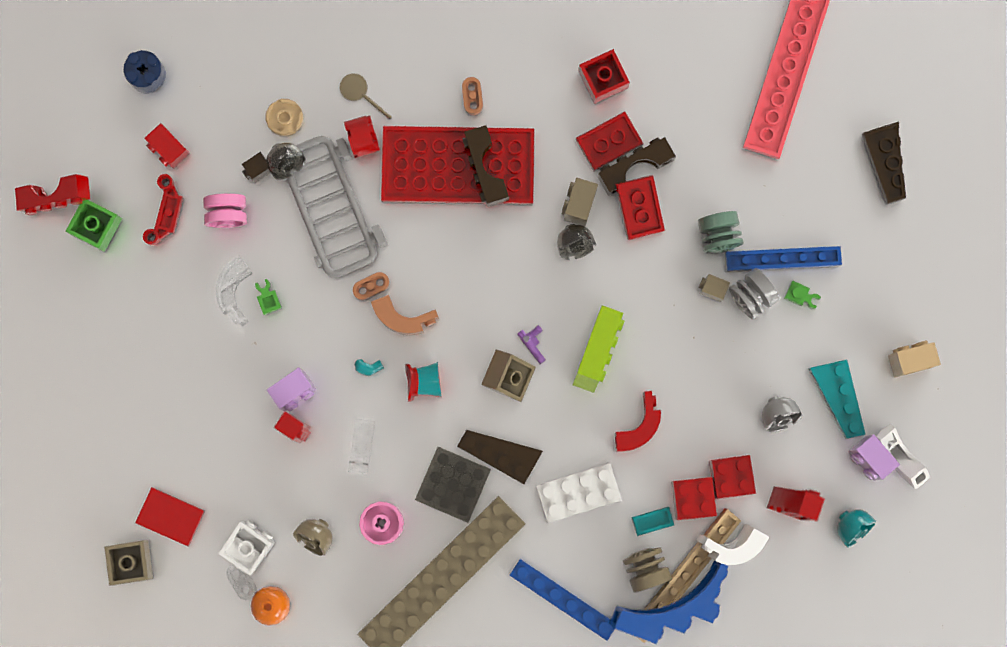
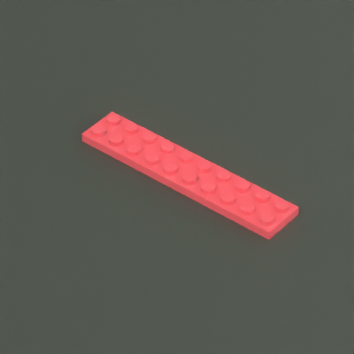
M790 0L743 145L744 149L780 159L830 0Z

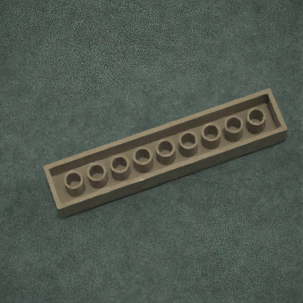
M498 496L357 635L369 647H401L525 525V522Z

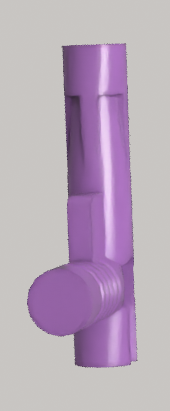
M538 325L527 334L524 330H521L517 335L538 363L542 364L546 359L536 347L539 344L536 336L543 331ZM528 336V342H525L523 337Z

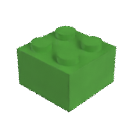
M85 200L79 205L65 232L105 252L122 218L89 200Z

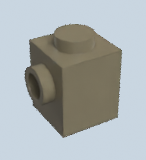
M708 274L706 278H702L698 288L701 289V295L722 302L730 282Z

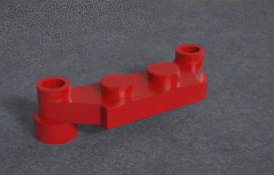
M162 174L157 179V184L164 193L155 228L147 229L143 233V240L148 245H157L170 233H175L183 197L179 196L174 181L168 174Z

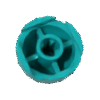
M846 510L839 516L841 521L837 525V533L841 541L849 548L857 543L855 539L863 538L875 526L876 520L866 511L853 510L848 512Z

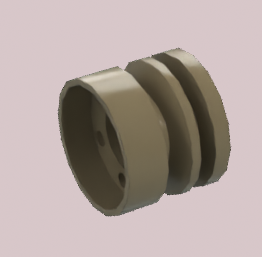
M661 547L647 548L635 552L627 559L622 560L624 565L633 563V567L626 569V573L636 572L637 576L629 580L634 593L672 580L668 567H658V564L665 560L664 556L655 558V555L662 553Z

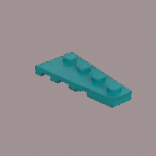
M843 360L808 368L814 376L819 390H821L825 397V401L828 407H830L845 439L866 435L848 361Z

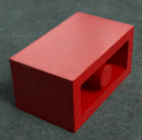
M162 123L144 138L148 142L146 146L153 154L156 151L160 154L159 160L166 167L170 165L174 169L190 154Z

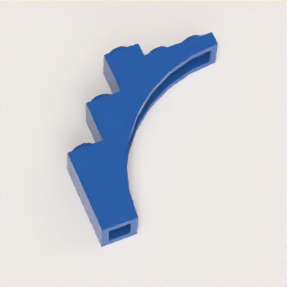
M714 560L710 570L697 587L678 601L661 608L637 610L616 605L609 624L614 629L657 644L658 640L663 636L664 626L685 634L686 630L691 626L692 616L713 623L720 612V605L714 600L720 594L721 583L728 574V565Z

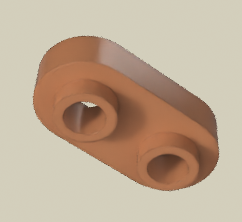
M468 77L462 83L464 109L469 115L474 116L481 113L483 109L481 83L475 77ZM473 85L475 89L470 91L468 87ZM476 104L477 108L472 109L470 108V105Z
M382 272L370 275L354 284L353 294L359 300H367L387 290L390 284L389 278ZM378 280L384 281L382 286L377 285ZM361 288L366 289L365 294H360L359 291Z

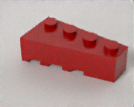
M774 486L767 509L801 521H818L825 498L820 497V492L811 489L800 491Z

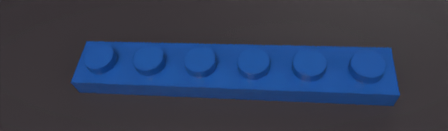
M841 246L725 252L726 272L749 271L755 268L770 270L842 265Z
M520 559L510 573L511 577L606 641H608L615 630L609 624L611 619Z

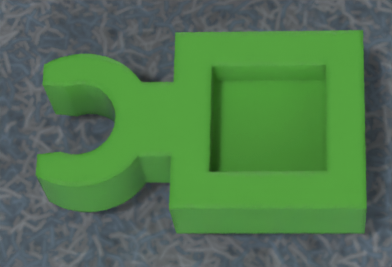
M265 279V288H260L259 283H255L256 289L262 294L257 296L263 315L282 309L275 290L270 291L271 284L267 279Z
M791 281L784 299L799 306H802L805 302L809 308L816 309L817 306L812 304L811 300L812 298L820 300L821 296L818 294L810 295L808 294L810 288Z

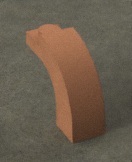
M389 295L371 301L379 320L390 330L402 335L424 333L422 325L426 327L437 323L436 320L439 319L436 310L413 318L404 317L394 309Z

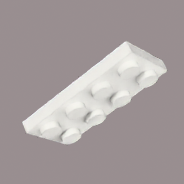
M611 463L536 486L547 523L622 501Z

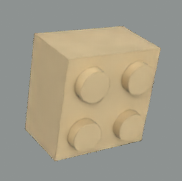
M926 340L911 345L912 348H909V345L894 349L893 354L888 355L894 378L941 365L935 342L928 344Z

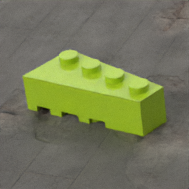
M603 305L601 306L572 384L573 386L594 393L599 381L603 383L606 371L603 370L605 364L609 365L613 354L609 352L611 347L615 348L619 338L616 337L617 330H622L625 321L622 320V312Z

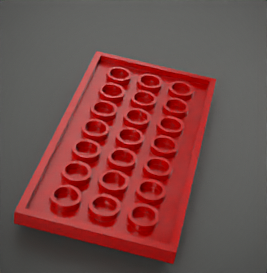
M383 126L381 201L486 204V202L482 203L479 192L482 189L480 184L476 185L473 176L476 173L475 167H471L468 156L471 155L469 148L465 149L462 138H465V131L478 127ZM487 128L492 148L484 155L482 164L489 175L504 180L509 201L500 204H533L534 128Z

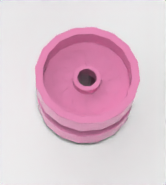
M214 194L203 198L204 209L210 211L204 215L205 226L233 228L247 224V214L241 211L246 207V197L244 195Z
M376 502L364 509L360 516L359 526L366 540L373 544L385 545L399 538L403 531L404 519L400 510L393 504ZM380 520L386 521L384 527L379 526Z

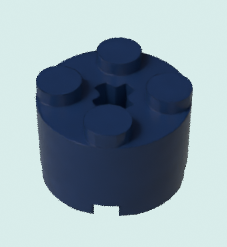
M149 51L132 52L124 63L123 72L126 80L139 92L152 93L165 82L166 71L163 64L155 54Z

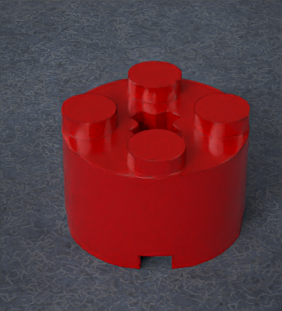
M370 115L344 122L354 158L380 151Z

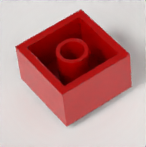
M614 49L579 65L578 71L594 104L629 88V79Z
M750 455L709 461L715 499L756 494Z
M712 477L671 481L676 520L717 516Z

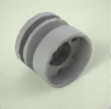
M757 268L745 275L747 285L743 281L738 280L736 282L737 286L732 285L729 287L736 305L752 320L758 316L757 312L759 314L764 312L761 303L769 308L780 300L778 292L772 283Z

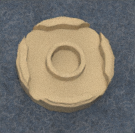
M279 99L268 107L265 120L268 128L274 134L288 137L300 130L304 115L296 102L290 99Z

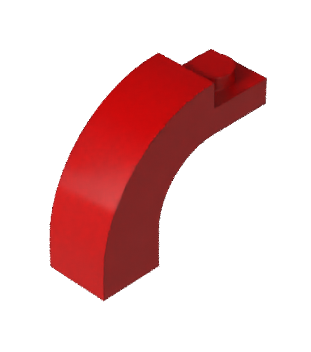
M652 391L643 392L644 418L640 426L632 431L615 432L616 452L639 448L647 443L656 433L661 420V410H653V407H656V395H652Z

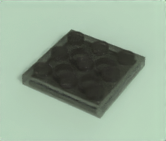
M437 447L415 500L469 523L491 469L441 447Z

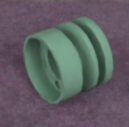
M736 211L716 213L698 219L700 233L709 234V236L702 239V243L708 244L703 247L705 253L727 252L744 244L742 238H736L741 236L742 232L732 231V228L740 224Z

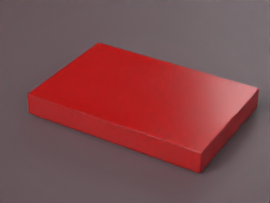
M625 111L575 139L594 172L644 144Z
M653 175L615 184L628 240L665 231Z
M151 487L135 523L185 546H189L205 510Z

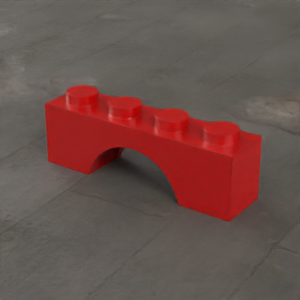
M73 174L61 177L58 187L50 195H47L43 187L26 185L15 188L17 211L25 212V215L37 214V211H52L53 207L66 208L67 204H82L83 201L90 199L88 176Z

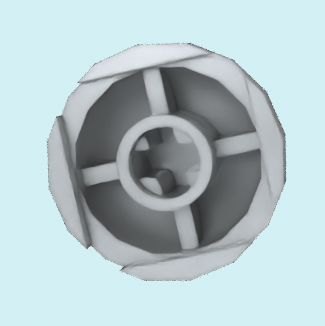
M772 397L768 400L769 403L762 411L763 423L769 432L784 430L788 428L786 424L792 422L794 425L802 418V413L795 401L786 397Z

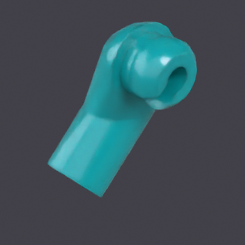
M359 359L354 364L355 370L358 373L371 376L384 369L380 360L370 365Z

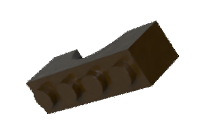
M484 125L465 131V138H462L465 149L469 148L471 154L468 156L470 166H474L476 170L473 176L476 185L480 184L482 191L479 192L482 203L486 202L487 207L509 201L504 180L489 175L482 164L484 155L492 148L487 126Z
M657 137L649 142V146L645 148L641 146L635 149L629 157L624 155L616 160V164L612 166L607 164L599 169L600 172L597 177L608 196L617 192L615 184L626 181V173L632 166L639 163H647L660 169L675 160L676 155L665 137L662 139Z

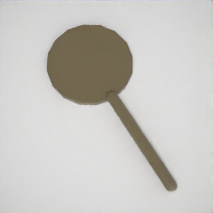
M352 73L346 75L341 80L340 92L345 99L357 101L364 98L388 119L392 118L391 115L365 95L368 86L363 76Z

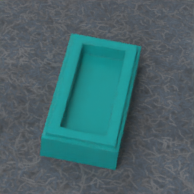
M669 506L631 517L637 536L675 525Z

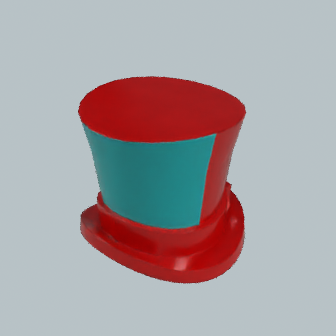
M438 362L420 368H412L410 364H405L408 380V402L413 401L414 397L418 395L442 397Z

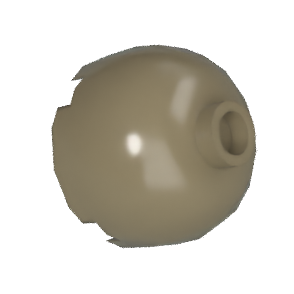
M307 519L293 532V537L298 543L302 540L306 544L304 548L319 556L326 555L333 540L332 533L328 528L329 524L322 519Z

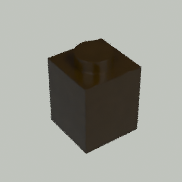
M261 152L242 164L244 167L243 174L248 181L252 179L254 183L273 172V169Z

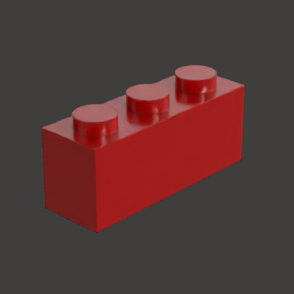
M285 411L274 426L276 430L298 443L305 442L311 434L309 431L311 427Z

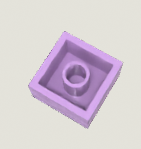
M297 368L267 389L279 409L283 411L288 410L289 412L298 407L297 403L302 399L306 401L314 395L313 392L317 390L305 372L300 368Z
M874 434L865 436L849 450L851 460L856 465L860 464L864 469L863 473L869 480H883L900 465Z

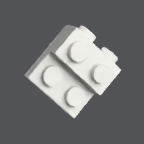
M243 520L239 522L219 552V555L251 576L275 542L272 540L273 536L268 532L263 531L261 533L256 529L257 525L250 520L245 522Z

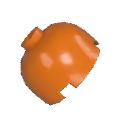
M263 587L252 598L251 612L254 618L261 624L269 626L279 624L289 614L290 599L286 592L279 587Z

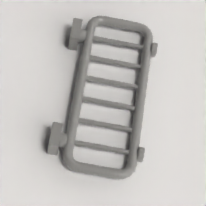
M318 136L284 151L281 156V166L283 169L279 170L283 181H288L318 255L314 257L318 268L322 266L327 275L336 278L371 264L377 255L375 244L378 243L380 247L388 244L379 225L371 227L373 233L370 234L340 160V157H343L345 161L352 159L344 138L336 140L338 146L335 147L332 140L328 137ZM321 143L327 146L330 154L291 170L288 163L290 156ZM330 157L332 158L336 168L335 172L298 187L293 175L294 172ZM338 174L343 185L342 189L307 204L304 203L300 190ZM340 193H346L350 206L317 220H311L307 207ZM350 209L353 210L358 223L319 239L314 224ZM358 226L360 227L364 241L328 256L325 255L321 245L322 241ZM367 244L369 249L368 257L338 270H333L330 267L328 259Z

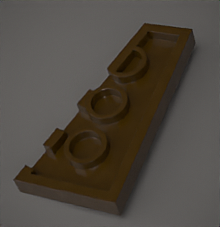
M899 121L862 133L861 135L886 205L906 199L905 180L902 169L903 159L900 149Z
M470 430L465 431L457 445L460 449L522 484H525L543 452L542 450Z

